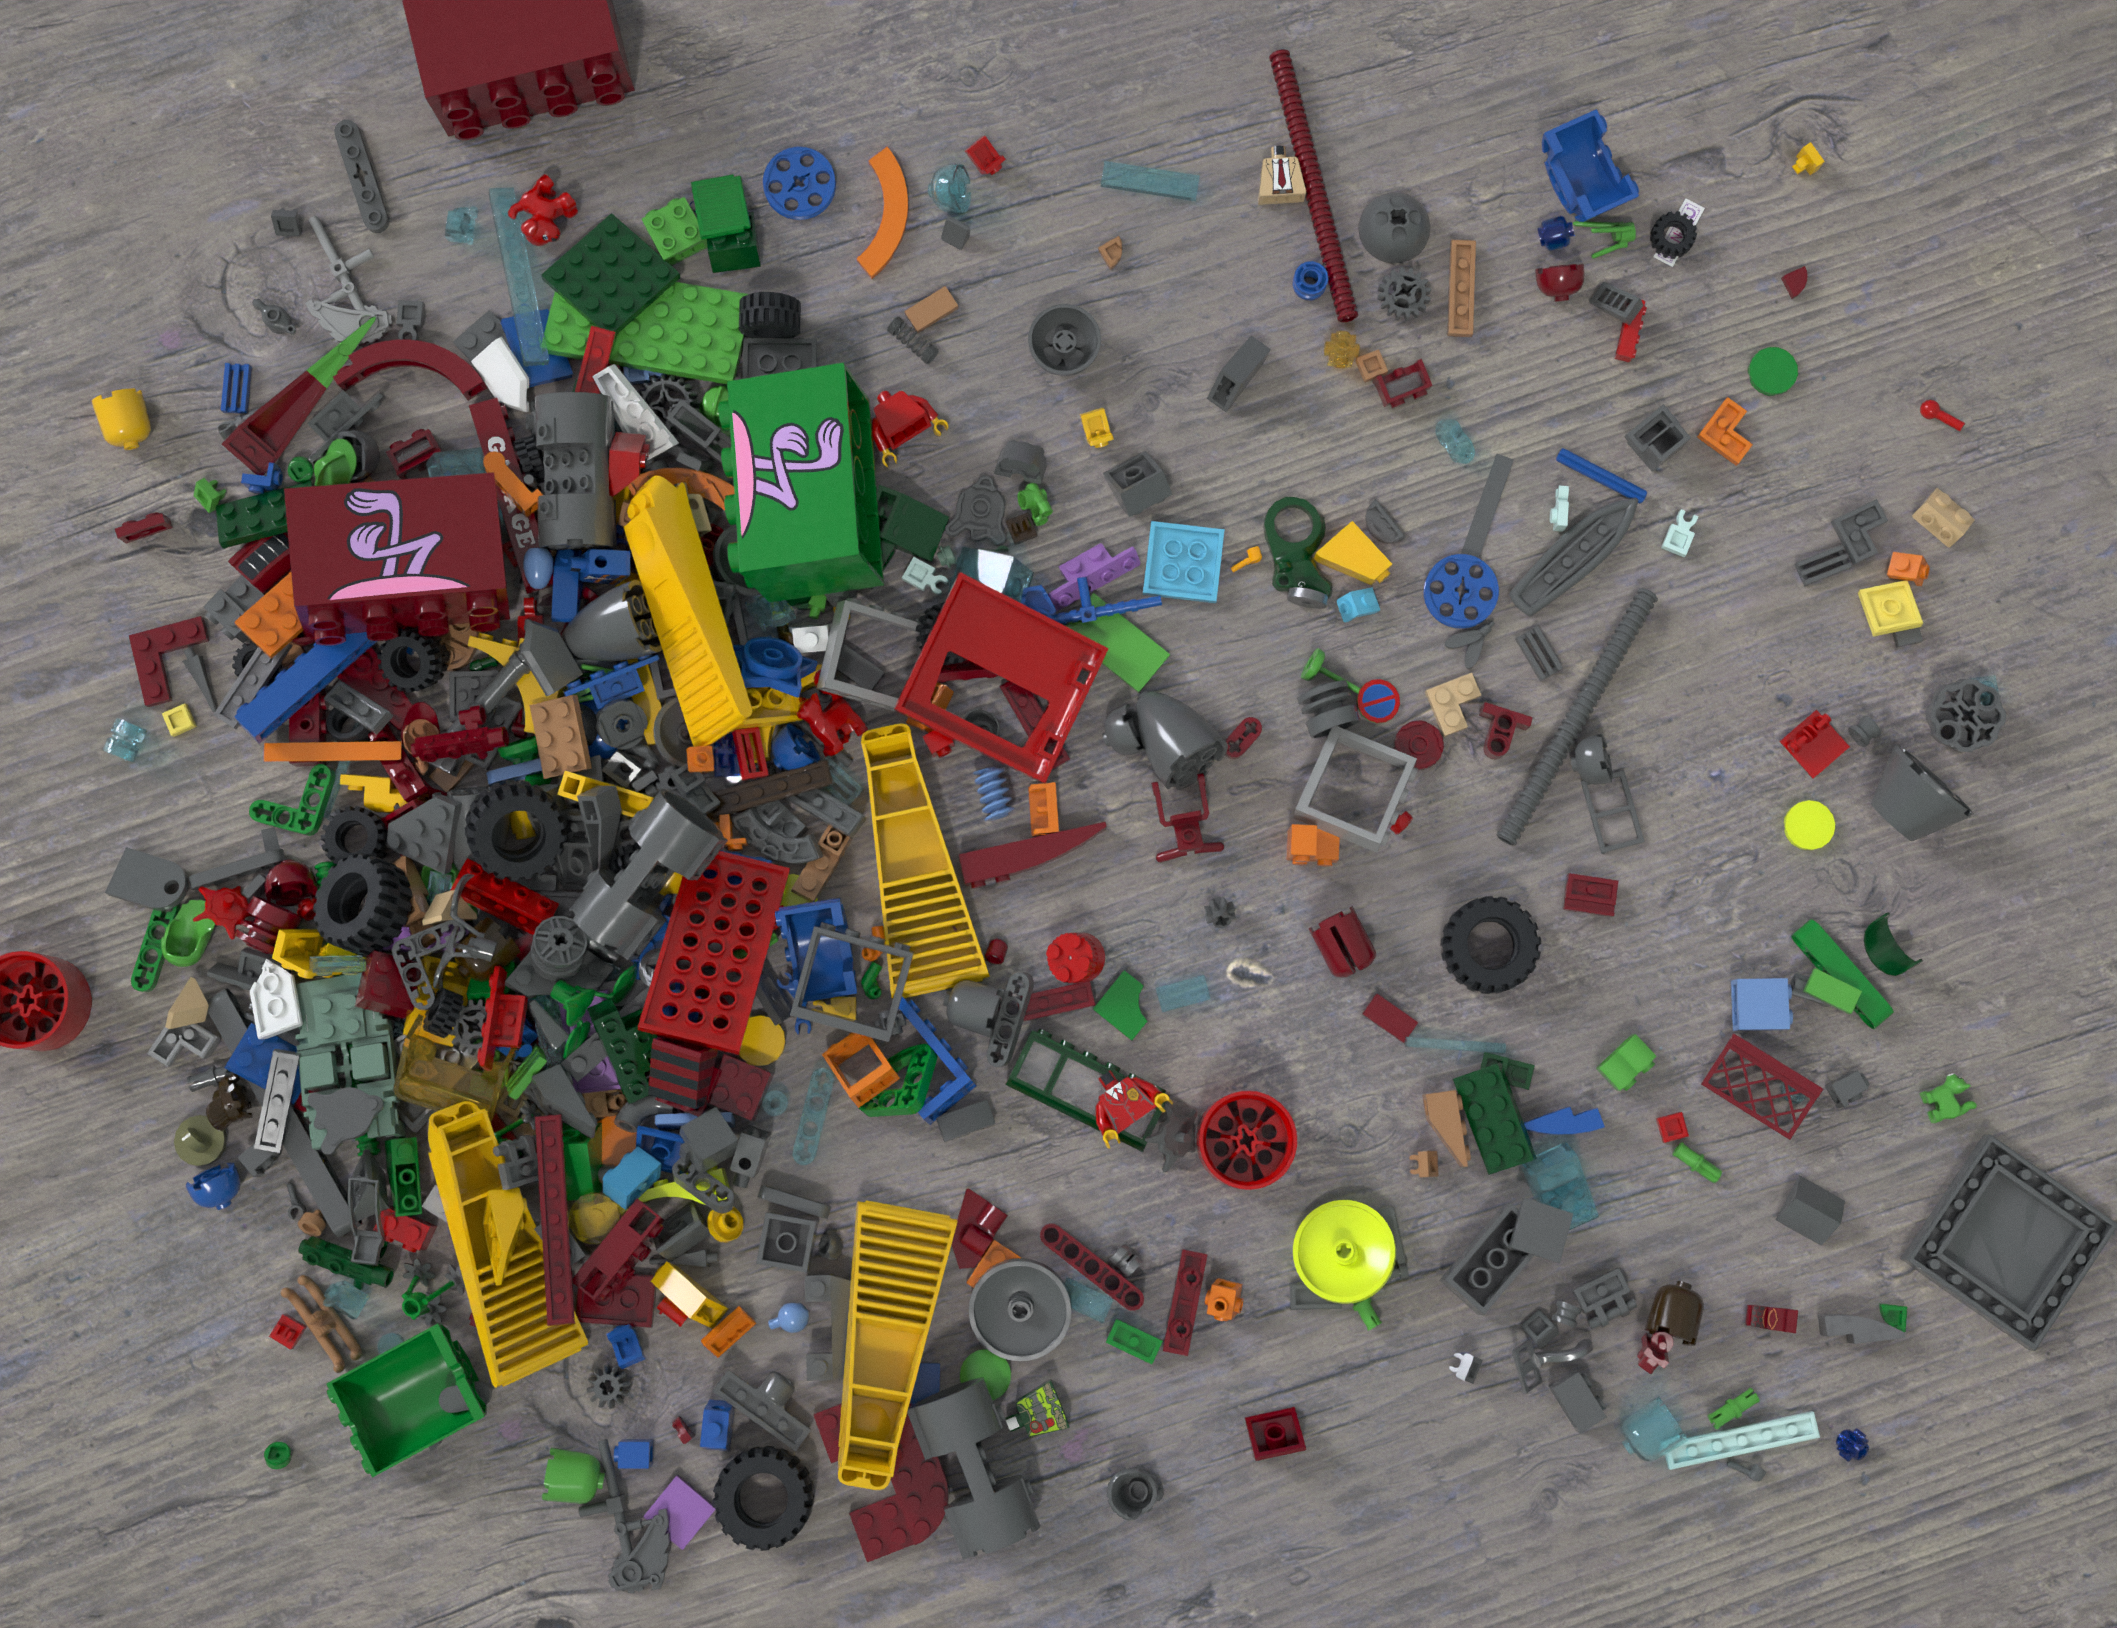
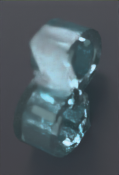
M1451 419L1439 421L1435 429L1439 443L1447 450L1452 461L1462 464L1470 463L1475 456V449L1472 441L1463 432L1460 424Z

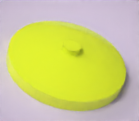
M1336 1200L1317 1207L1302 1221L1294 1238L1293 1260L1301 1280L1314 1294L1330 1302L1350 1304L1368 1299L1387 1283L1396 1261V1244L1387 1222L1373 1208L1357 1201Z

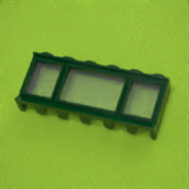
M1040 1028L1038 1032L1032 1030L1006 1086L1100 1132L1096 1124L1095 1106L1099 1102L1098 1097L1105 1093L1106 1090L1098 1078L1110 1070L1118 1082H1121L1127 1076L1119 1073L1121 1068L1110 1062H1107L1106 1065L1097 1062L1098 1057L1087 1051H1084L1083 1055L1074 1051L1075 1045L1065 1040H1061L1058 1043L1051 1039L1052 1034ZM1130 1073L1128 1077L1131 1079L1138 1076ZM1155 1085L1162 1093H1166L1165 1089ZM1155 1107L1118 1134L1120 1141L1143 1152L1147 1144L1144 1139L1152 1134L1162 1113L1159 1108Z

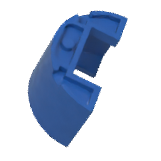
M1597 109L1545 132L1542 137V152H1547L1548 155L1547 161L1544 163L1553 189L1569 214L1575 213L1577 215L1575 219L1579 222H1585L1639 197L1638 185L1634 180H1631L1629 174L1622 178L1620 169L1617 166L1615 167L1611 159L1612 153L1610 148L1604 145L1602 141L1603 136L1607 132V123L1605 118L1599 115Z
M841 898L780 907L779 911H775L777 926H780L782 939H787L788 947H785L787 962L791 961L793 967V979L789 980L791 995H796L814 926H821V922L836 926L835 930L845 933L846 929H849L844 905L840 904L842 903ZM821 935L803 1002L857 994L851 943Z

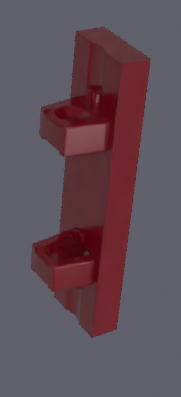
M388 723L378 735L373 732L368 734L370 738L368 742L399 741ZM402 745L401 760H380L407 803L429 790Z

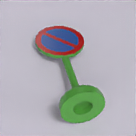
M1319 648L1313 652L1301 674V678L1306 681H1311L1318 672L1334 681L1345 680L1322 667L1325 652ZM1375 679L1359 688L1345 680L1348 688L1358 694L1356 699L1357 708L1366 720L1373 723H1385L1397 714L1400 706V697L1396 688L1390 682Z

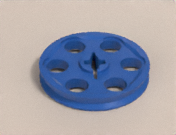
M792 147L779 152L770 160L763 175V189L768 203L777 213L793 220H806L818 216L827 209L835 195L836 180L831 164L821 153L807 147ZM803 157H812L814 159L813 165L810 167L802 166L801 159ZM780 161H788L790 168L787 171L782 172L777 169V164ZM819 174H828L830 177L829 182L819 184L816 181ZM795 180H804V187L796 186ZM778 182L783 186L782 190L777 194L771 193L769 191L770 185ZM817 195L822 198L821 204L815 207L811 206L808 203L810 197ZM789 200L797 201V209L794 211L786 210V202Z
M1455 554L1443 558L1434 565L1425 580L1423 593L1425 604L1436 620L1446 626L1463 629L1480 624L1492 613L1498 601L1499 586L1494 572L1484 561L1472 555ZM1447 563L1456 564L1458 573L1455 575L1447 574L1445 565ZM1473 566L1480 567L1483 572L1482 577L1478 579L1471 577L1469 569ZM1463 578V590L1467 591V593L1460 600L1459 592H1455V590L1459 588ZM1440 582L1443 586V592L1441 594H1434L1430 590V584ZM1483 588L1489 589L1492 593V599L1489 601L1482 600L1479 597V591ZM1443 604L1450 605L1453 609V614L1449 617L1443 616L1440 613V606ZM1471 607L1477 611L1478 615L1475 620H1468L1465 617L1464 610Z

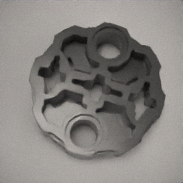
M1959 679L1947 685L1943 684L1934 692L1930 705L1926 707V720L1929 722L1932 737L1939 744H1944L1960 752H1973L1975 749L1990 746L1998 739V733L2006 721V711L2002 707L2000 694L1993 687H1988L1973 679ZM1945 692H1953L1951 695L1952 702L1945 701L1947 697ZM1987 692L1990 695V702L1984 706L1980 702V695ZM1940 708H1949L1955 715L1953 716L1949 711H1940ZM1961 710L1970 711L1967 715L1969 720L1961 719L1964 716ZM1977 715H1978L1982 720H1986V719L1990 720V723H1982V722L1980 721V719L1977 717ZM1945 725L1950 726L1952 731L1947 739L1941 736V729ZM1963 726H1966V728L1969 730V734ZM1980 729L1987 730L1984 733L1985 739L1978 738L1980 736Z

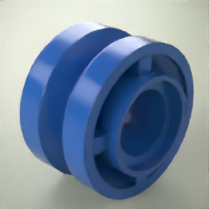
M1308 261L1302 263L1294 274L1292 282L1294 292L1304 300L1318 299L1326 289L1328 273L1324 266L1318 262ZM1311 277L1315 279L1316 283L1310 285L1304 279Z

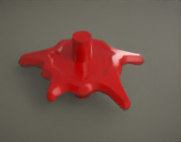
M203 886L199 887V892L206 900L205 910L194 917L193 921L210 919L217 926H223L230 939L234 940L236 925H241V920L252 916L246 911L249 903L248 899L241 894V886H236L233 889L223 887L217 891Z

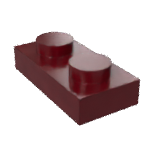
M155 512L146 515L145 519L139 521L131 520L124 522L121 527L115 528L117 538L127 544L173 528L170 518L163 513Z

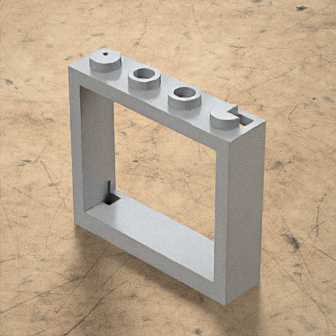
M847 598V600L837 602L816 689L897 712L894 710V707L899 698L834 680L849 614L853 612L917 632L916 626L921 625V622L918 621L919 619L914 621L906 619L907 615L903 613L892 612V614L883 612L884 608L880 606L869 605L867 607L860 605L861 601L854 598ZM918 649L916 661L921 653L920 649Z
M1338 726L1332 727L1295 809L1294 819L1308 825H1317V828L1377 853L1380 845L1386 846L1391 833L1387 829L1390 824L1395 825L1400 811L1396 810L1399 802L1404 804L1409 790L1405 789L1408 781L1413 783L1418 771L1414 767L1417 758ZM1338 743L1404 769L1376 834L1310 808V804Z

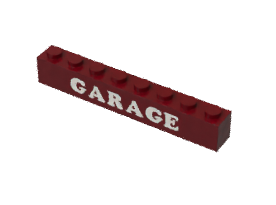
M498 398L469 405L484 457L490 452H500L504 456L508 468L526 487H529L524 482L525 472L521 473L519 468L521 463L517 450L514 451L512 442H515L512 427L507 428L505 420L509 419L505 405L500 406ZM496 485L498 503L526 593L553 587L554 563L551 579L543 589L531 587L524 573L523 560L525 553L530 548H540L538 518H535L534 513L526 518Z

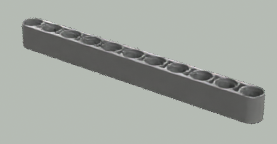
M226 988L206 1001L209 1005L208 1013L231 1054H233L248 1029L250 1022L247 1018L243 1017L245 1013L234 994ZM247 1080L262 1106L265 1089ZM291 1103L283 1145L331 1230L338 1238H341L352 1231L349 1220L347 1192L322 1150L312 1149L309 1125L301 1111L294 1108L295 1103ZM362 1220L355 1222L357 1227L363 1224Z

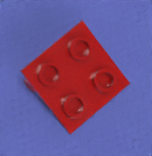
M1815 710L1779 741L1812 779L1850 747L1829 724L1832 721L1830 716L1826 713L1821 715L1818 710Z

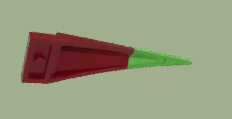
M375 317L370 318L240 423L221 445L256 475L263 476L268 471L269 462L275 463L333 381V376L343 367L349 358L348 355L352 354L372 326Z

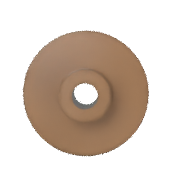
M315 1210L314 1213H304L298 1221V1226L304 1233L318 1237L325 1229L326 1223L322 1219V1212Z

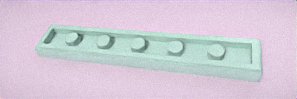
M1813 1411L1664 1442L1662 1445L1668 1469L1671 1470L1820 1438L1815 1414Z

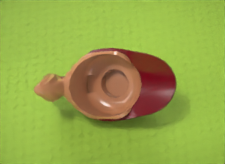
M425 702L413 704L408 709L402 725V744L411 755V744L415 743V738L440 734L437 714L433 707ZM417 757L415 758L414 766L421 775H424L429 768V763L421 761Z

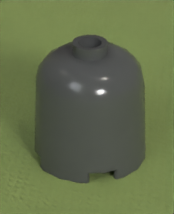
M969 980L960 981L953 987L951 992L947 991L944 997L943 1006L947 1007V1018L957 1027L992 1038V1030L994 1031L1001 1008L999 1007L1001 998H1004L1006 990Z

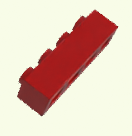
M1641 300L1644 306L1631 324L1628 325L1624 322L1622 324L1615 355L1616 360L1630 362L1636 356L1637 349H1635V345L1639 343L1640 339L1638 332L1643 326L1641 319L1647 309L1645 306L1646 301Z

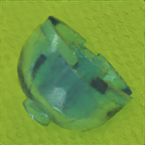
M962 164L945 165L933 175L931 183L928 185V194L938 209L952 214H959L968 210L971 192L966 193V184H970V178L965 166Z

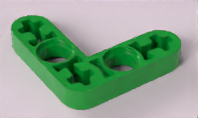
M318 764L311 769L298 809L265 800H256L249 807L250 817L259 823L302 835L311 836L316 834L321 826L336 775L334 770L324 764ZM319 773H325L327 775L326 779L318 778ZM314 786L322 787L323 791L314 788ZM317 793L320 795V802L317 806L312 807L309 803L310 797ZM264 808L273 813L272 816L260 815L258 810ZM307 809L316 812L315 815L307 813ZM288 811L290 813L289 821L286 824H281L279 816L281 813ZM310 821L312 824L310 827H305L303 822Z

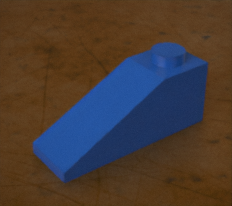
M567 549L557 550L553 574L552 622H570L579 612L584 581H580L579 572L568 571V559L570 556L580 557L582 550Z

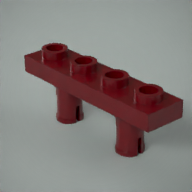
M1182 1249L1162 1349L1164 1352L1188 1356L1208 1254Z

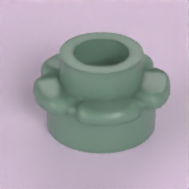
M941 545V551L937 553L942 566L947 565L948 568H951V565L957 563L950 545L945 547Z

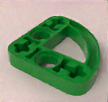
M919 1044L906 1048L890 1057L888 1061L896 1073L908 1066L902 1089L883 1090L859 1107V1109L868 1117L912 1115L919 1112L924 1105L938 1055L928 1044ZM922 1074L920 1081L914 1084L916 1077ZM892 1098H895L894 1103L887 1107V1103Z

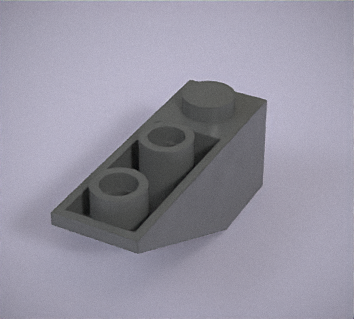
M558 1064L532 1076L531 1090L541 1107L552 1115L561 1114L563 1122L587 1137L593 1138L597 1120L592 1112L588 1113L585 1108V1100L579 1091L576 1092L572 1086L573 1080L568 1071L564 1072L561 1065Z

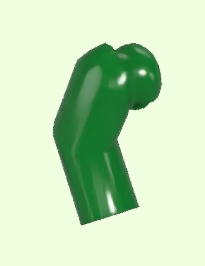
M873 961L863 975L861 984L865 995L869 999H878L882 991L876 978L883 967Z

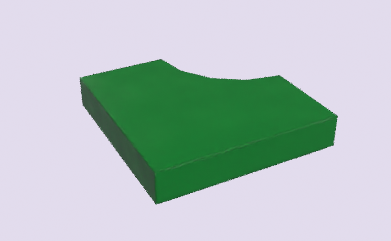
M1124 970L1093 1010L1132 1041L1148 1022L1141 1014L1139 1008V994L1144 985Z

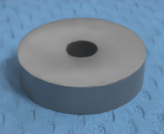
M1293 587L1289 589L1287 600L1306 608L1324 609L1326 608L1328 596L1316 590Z

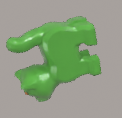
M1952 1073L1947 1075L1943 1085L1929 1092L1919 1093L1924 1104L1935 1103L1936 1109L1927 1112L1930 1122L1937 1123L1943 1119H1954L1967 1113L1970 1109H1975L1977 1107L1975 1102L1967 1101L1960 1106L1954 1094L1964 1092L1971 1085L1967 1084L1962 1077Z

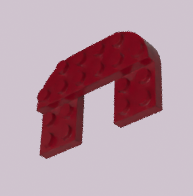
M842 1403L813 1414L831 1464L838 1461ZM908 1413L897 1449L894 1475L891 1477L896 1494L849 1512L867 1563L926 1540L941 1524L945 1516L943 1506L949 1503V1483L939 1456L925 1460Z

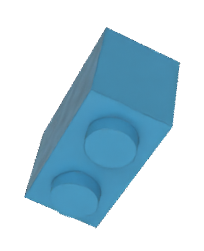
M637 1147L631 1153H626L618 1166L614 1169H609L603 1177V1194L627 1210L637 1198L660 1178L661 1163L640 1147Z

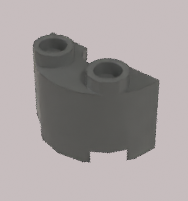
M1008 441L1001 450L994 474L1009 478L1013 474H1020L1027 482L1042 484L1047 467L1044 449L1041 446L1032 445L1027 442Z

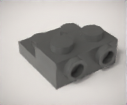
M241 575L226 592L220 589L203 606L208 611L205 616L215 625L221 623L224 626L221 631L229 639L237 638L244 643L248 637L234 622L260 600L264 594Z

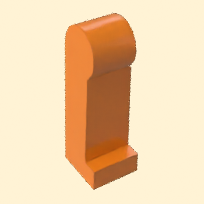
M500 452L488 453L483 460L486 473L494 472L496 485L526 518L538 509V497L543 494L538 489L531 493L508 468L505 458Z

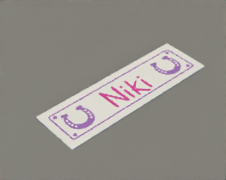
M1685 198L1679 212L1680 215L1687 214V219L1692 218L1694 221L1693 225H1696L1705 208ZM1669 227L1665 239L1673 244L1680 243L1683 240V234L1678 228ZM1655 253L1654 258L1673 267L1678 256L1675 259H1671V256L1664 258L1662 253Z

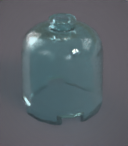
M1659 1396L1629 1416L1622 1425V1433L1626 1439L1622 1441V1444L1630 1456L1635 1453L1641 1460L1646 1462L1657 1460L1689 1441L1685 1434L1679 1436L1683 1431L1664 1404L1660 1407L1663 1401Z

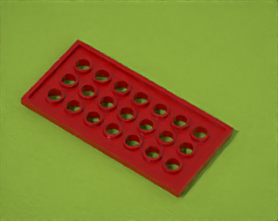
M720 851L706 868V870L711 869L717 873L715 878L707 879L703 874L698 880H688L684 876L682 877L638 1024V1030L739 1055L776 923L775 911H779L790 868ZM736 875L741 878L742 882L738 885H732L728 882V878ZM758 881L763 882L766 885V889L756 891L752 885ZM700 892H707L711 898L708 901H700L696 896ZM724 898H732L735 901V905L727 908L722 905L721 901ZM749 904H756L759 906L760 911L752 914L746 910V907ZM694 914H700L704 917V921L700 924H694L690 921V917ZM719 920H724L729 924V927L725 930H719L715 927V923ZM744 926H749L753 929L754 933L750 936H743L739 930ZM687 937H694L698 943L693 947H688L683 943V940ZM712 943H719L723 949L718 953H713L708 949V946ZM737 949H743L748 955L744 959H737L734 957L733 952ZM684 959L688 960L691 966L686 970H681L676 964ZM705 966H712L715 968L716 973L712 976H706L701 970ZM730 972H737L740 974L741 979L737 982H731L726 976ZM673 983H681L684 986V990L680 993H674L669 987ZM698 989H706L709 992V996L706 999H699L695 996V992ZM724 995H730L735 1001L731 1005H724L720 1002V998ZM667 1006H674L678 1012L674 1016H666L663 1013V1009ZM692 1012H698L703 1016V1019L700 1022L694 1023L688 1019V1015ZM718 1018H723L728 1022V1025L723 1029H718L714 1026L713 1022Z

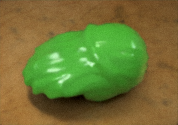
M189 900V903L182 904L178 914L166 927L165 934L161 938V948L164 958L169 963L178 967H188L194 965L202 958L207 949L212 931L215 928V923L210 919L193 921L194 917L205 910V901Z

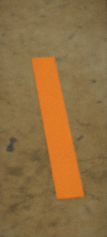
M402 741L264 743V762L401 760Z

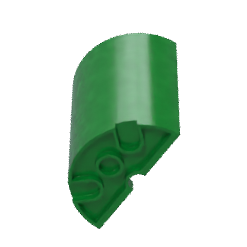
M440 1323L326 1383L328 1387L327 1395L333 1404L336 1403L340 1411L338 1413L339 1420L344 1427H350L353 1433L350 1436V1442L356 1451L359 1450L363 1458L361 1460L362 1467L367 1474H371L372 1478L478 1421L487 1414V1405L478 1395L475 1388V1381H479V1378L471 1361L458 1340L452 1342L450 1330ZM457 1385L469 1410L455 1413L444 1411L439 1404L441 1392L447 1387Z

